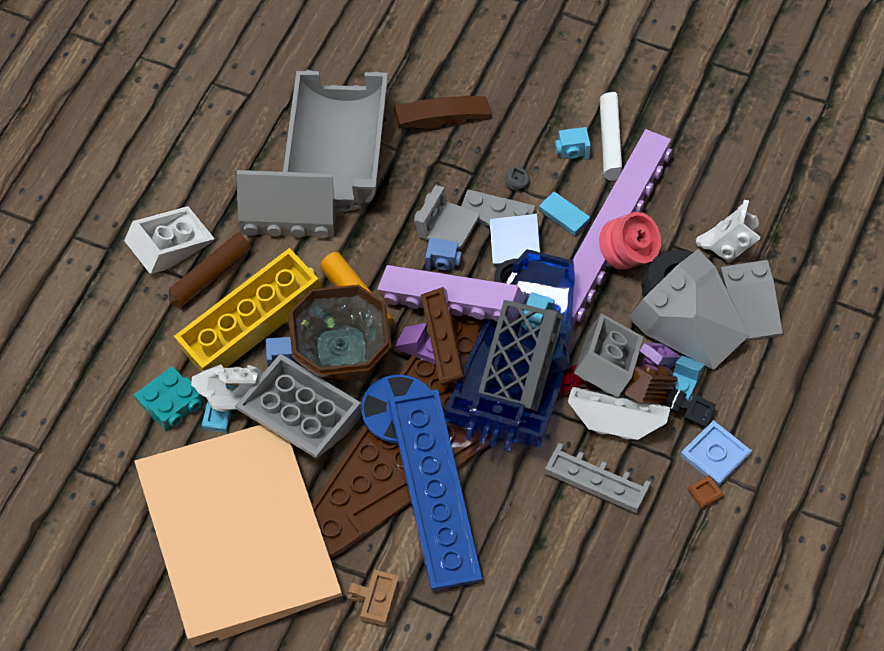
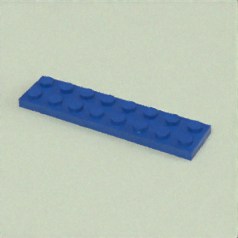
M438 389L391 397L388 400L430 590L435 591L481 582V571Z

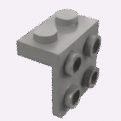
M435 185L432 192L427 194L422 209L417 211L414 223L416 224L418 237L426 240L436 238L458 242V250H460L478 222L479 213L447 202L444 187Z

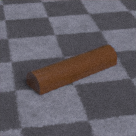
M240 232L233 235L169 288V301L178 309L186 305L251 250V246Z

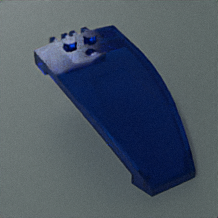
M526 249L513 263L512 273L506 284L518 285L525 297L523 303L525 305L531 291L553 298L554 311L564 315L558 336H561L567 347H569L575 282L574 261ZM486 319L463 369L466 379L457 382L455 390L452 392L446 406L445 422L467 429L465 440L471 441L475 431L481 433L480 444L483 445L486 444L489 435L492 436L490 447L495 448L499 438L505 439L504 450L508 452L513 442L541 448L557 403L564 371L547 375L538 412L526 409L524 404L479 393L498 323L493 319ZM521 323L513 327L518 338L528 333L521 326ZM510 330L501 335L500 341L503 347H506L514 342L515 339ZM533 336L521 342L526 353L532 351L533 347L536 346ZM518 345L507 351L512 362L524 356ZM503 354L495 358L494 366L497 372L509 365ZM526 360L515 366L520 377L527 374L530 368ZM511 369L500 375L505 387L517 380ZM496 378L488 383L486 393L494 394L502 389ZM520 384L508 390L512 399L521 400L523 390Z

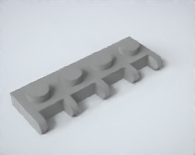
M558 443L545 468V474L634 513L638 512L651 486L650 481L646 480L643 486L629 481L631 473L625 471L623 477L606 471L608 463L602 461L600 467L583 461L585 453L579 452L577 457L562 452L564 444Z

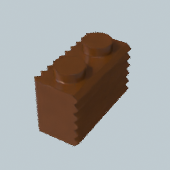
M645 364L644 367L635 366L632 378L624 394L639 403L667 404L665 400L668 393L672 392L673 386L676 385L675 382L678 379L671 374L672 370L658 365L657 368Z

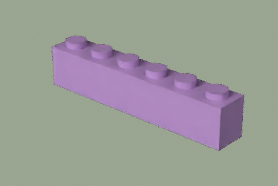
M390 265L386 266L377 289L387 304H401L418 309V307L423 308L421 294L444 287L447 291L451 314L456 316L469 315L480 320L484 318L493 319L497 322L504 300L521 304L525 300L518 285ZM509 307L507 318L511 323L518 319L520 312L517 308Z

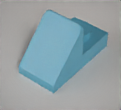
M682 355L675 364L673 375L677 377L678 381L675 382L676 385L673 387L686 393V399L689 401L705 364Z

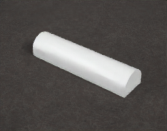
M610 92L600 97L603 171L606 179L617 180L622 172L619 105L617 93Z

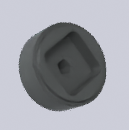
M513 166L505 173L504 180L510 189L519 191L528 184L529 176L523 168Z

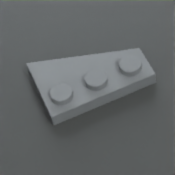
M468 189L461 206L477 211L479 213L477 223L489 227L490 219L531 215L535 212V205Z

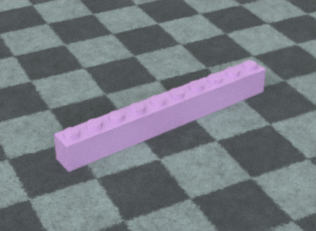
M647 129L642 134L552 297L554 299V311L564 315L561 325L573 329L577 321H582L586 309H584L586 304H591L596 293L594 289L597 285L602 284L606 272H604L606 267H611L603 257L599 246V235L602 227L610 220L642 211L644 206L643 200L645 196H650L654 187V179L660 178L664 161L668 162L673 150L670 149V138Z

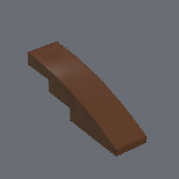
M486 96L441 97L410 102L394 107L398 127L440 129L443 123L465 124L467 119L488 120L491 116Z

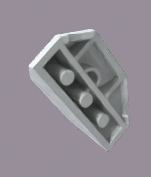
M572 387L568 400L570 406L589 430H594L599 434L618 435L627 440H638L667 423L670 407L639 403L629 396L619 395L616 397L610 393L594 389Z

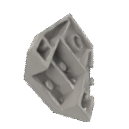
M699 249L679 263L642 299L629 316L632 322L645 335L695 361L705 364V366L713 370L749 337L716 267Z

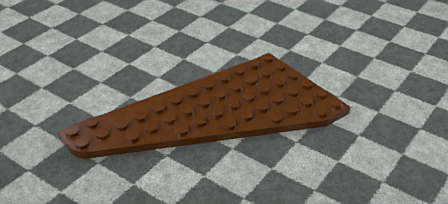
M452 314L466 379L442 386L439 382L436 365L415 356H411L399 375L414 377L423 382L431 391L438 389L456 469H458L535 411L478 396L498 322L493 319L484 318L480 320L469 315L456 316ZM510 330L501 335L500 341L503 347H506L514 342L515 339ZM521 342L526 353L530 352L526 345ZM518 345L507 351L512 362L524 356ZM503 354L495 358L494 366L497 372L509 365ZM526 360L515 366L520 377L527 374L530 368ZM511 369L500 375L505 387L517 380ZM549 374L547 375L539 408L561 396V389ZM496 378L488 383L486 393L494 394L502 389ZM520 384L508 390L512 399L521 400L523 390ZM366 425L312 504L330 560L346 551L411 503L398 443L379 439L368 430Z

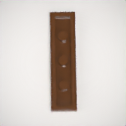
M441 287L421 294L440 384L445 386L466 379L446 289Z

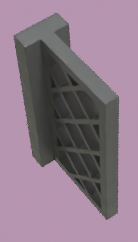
M504 300L478 396L538 412L564 315L554 310H546ZM509 307L517 308L522 316L511 324L507 318ZM536 313L544 315L542 324L533 329L528 318ZM525 321L530 332L518 338L513 327ZM510 330L515 341L503 347L500 341L501 335ZM533 336L536 341L535 349L526 353L521 342ZM518 345L524 356L512 362L507 351ZM503 354L509 365L497 372L494 361L495 358ZM526 360L530 366L529 371L520 377L515 366ZM511 369L517 380L505 387L500 375ZM496 378L502 389L494 394L486 393L488 383ZM520 384L523 390L520 401L512 399L508 390Z

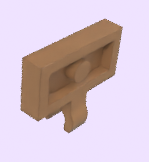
M374 569L369 588L356 583L350 584L348 599L364 601L360 620L382 626L386 625L399 580L398 575Z

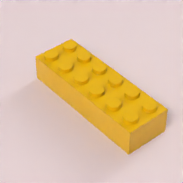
M288 248L174 337L180 349L200 372L218 365L227 368L287 322L290 311L311 289L322 288L318 277Z

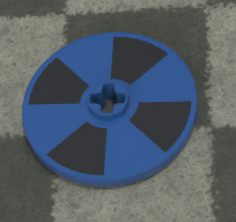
M391 375L376 381L368 388L362 400L361 413L366 427L379 439L397 443L388 402L389 398L431 390L420 380L406 375Z

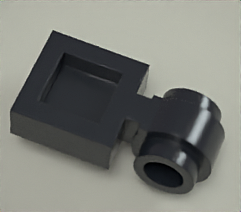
M673 389L672 392L668 393L665 402L671 411L679 413L681 409H685L682 418L704 428L707 427L716 406L715 403L695 394L691 395L690 400L687 401V394L677 389Z

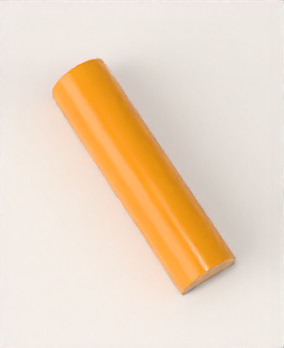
M332 252L322 260L320 269L334 287L360 285L372 293L339 252ZM365 311L366 318L370 319V313ZM387 312L390 327L394 324V319ZM377 328L373 333L374 336L377 335Z

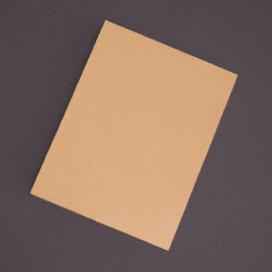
M261 424L135 460L186 635L192 646L217 637L221 641L342 596L291 442Z

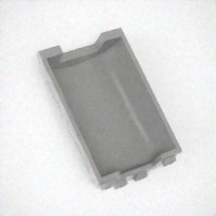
M296 71L283 172L333 174L336 212H347L361 208L363 202L369 203L375 195L388 73L365 72L366 86H327L321 84L319 71Z

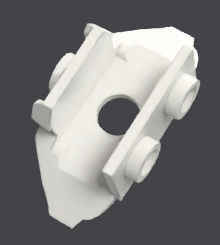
M744 200L743 204L725 220H721L708 232L698 236L696 239L697 246L703 249H711L730 263L760 240V236L753 231L759 226V220L756 215L747 212L749 200Z
M218 365L192 376L191 385L199 394L208 399L212 409L226 412L229 409H236L235 405L264 372L250 365L247 368H223L222 365ZM226 383H239L235 389H228L226 387Z

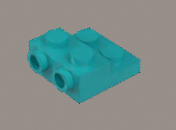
M173 366L134 394V399L164 431L177 426L190 412L197 411L202 403H204L203 395L199 394L191 385V381L187 377L183 378Z

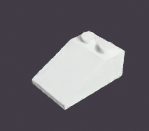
M189 206L132 221L124 241L147 271L153 274L169 269L214 241V237Z

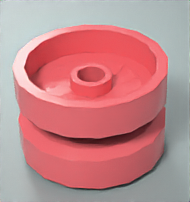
M633 212L608 221L600 232L599 246L608 264L616 269L627 270L651 262L657 257L661 248V235L658 226L651 217L645 213Z

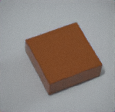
M710 475L688 487V492L701 510L723 499L724 494Z

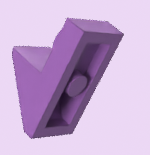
M423 323L405 327L395 345V349L435 364L430 336L427 333V324Z
M644 343L640 352L646 356L639 367H644L645 364L656 368L658 365L671 369L681 356L663 343Z

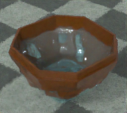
M360 285L311 289L288 314L293 359L304 366L309 372L326 380L333 379L343 382L347 379L360 378L363 375L370 374L374 366L391 348L387 306L382 300Z

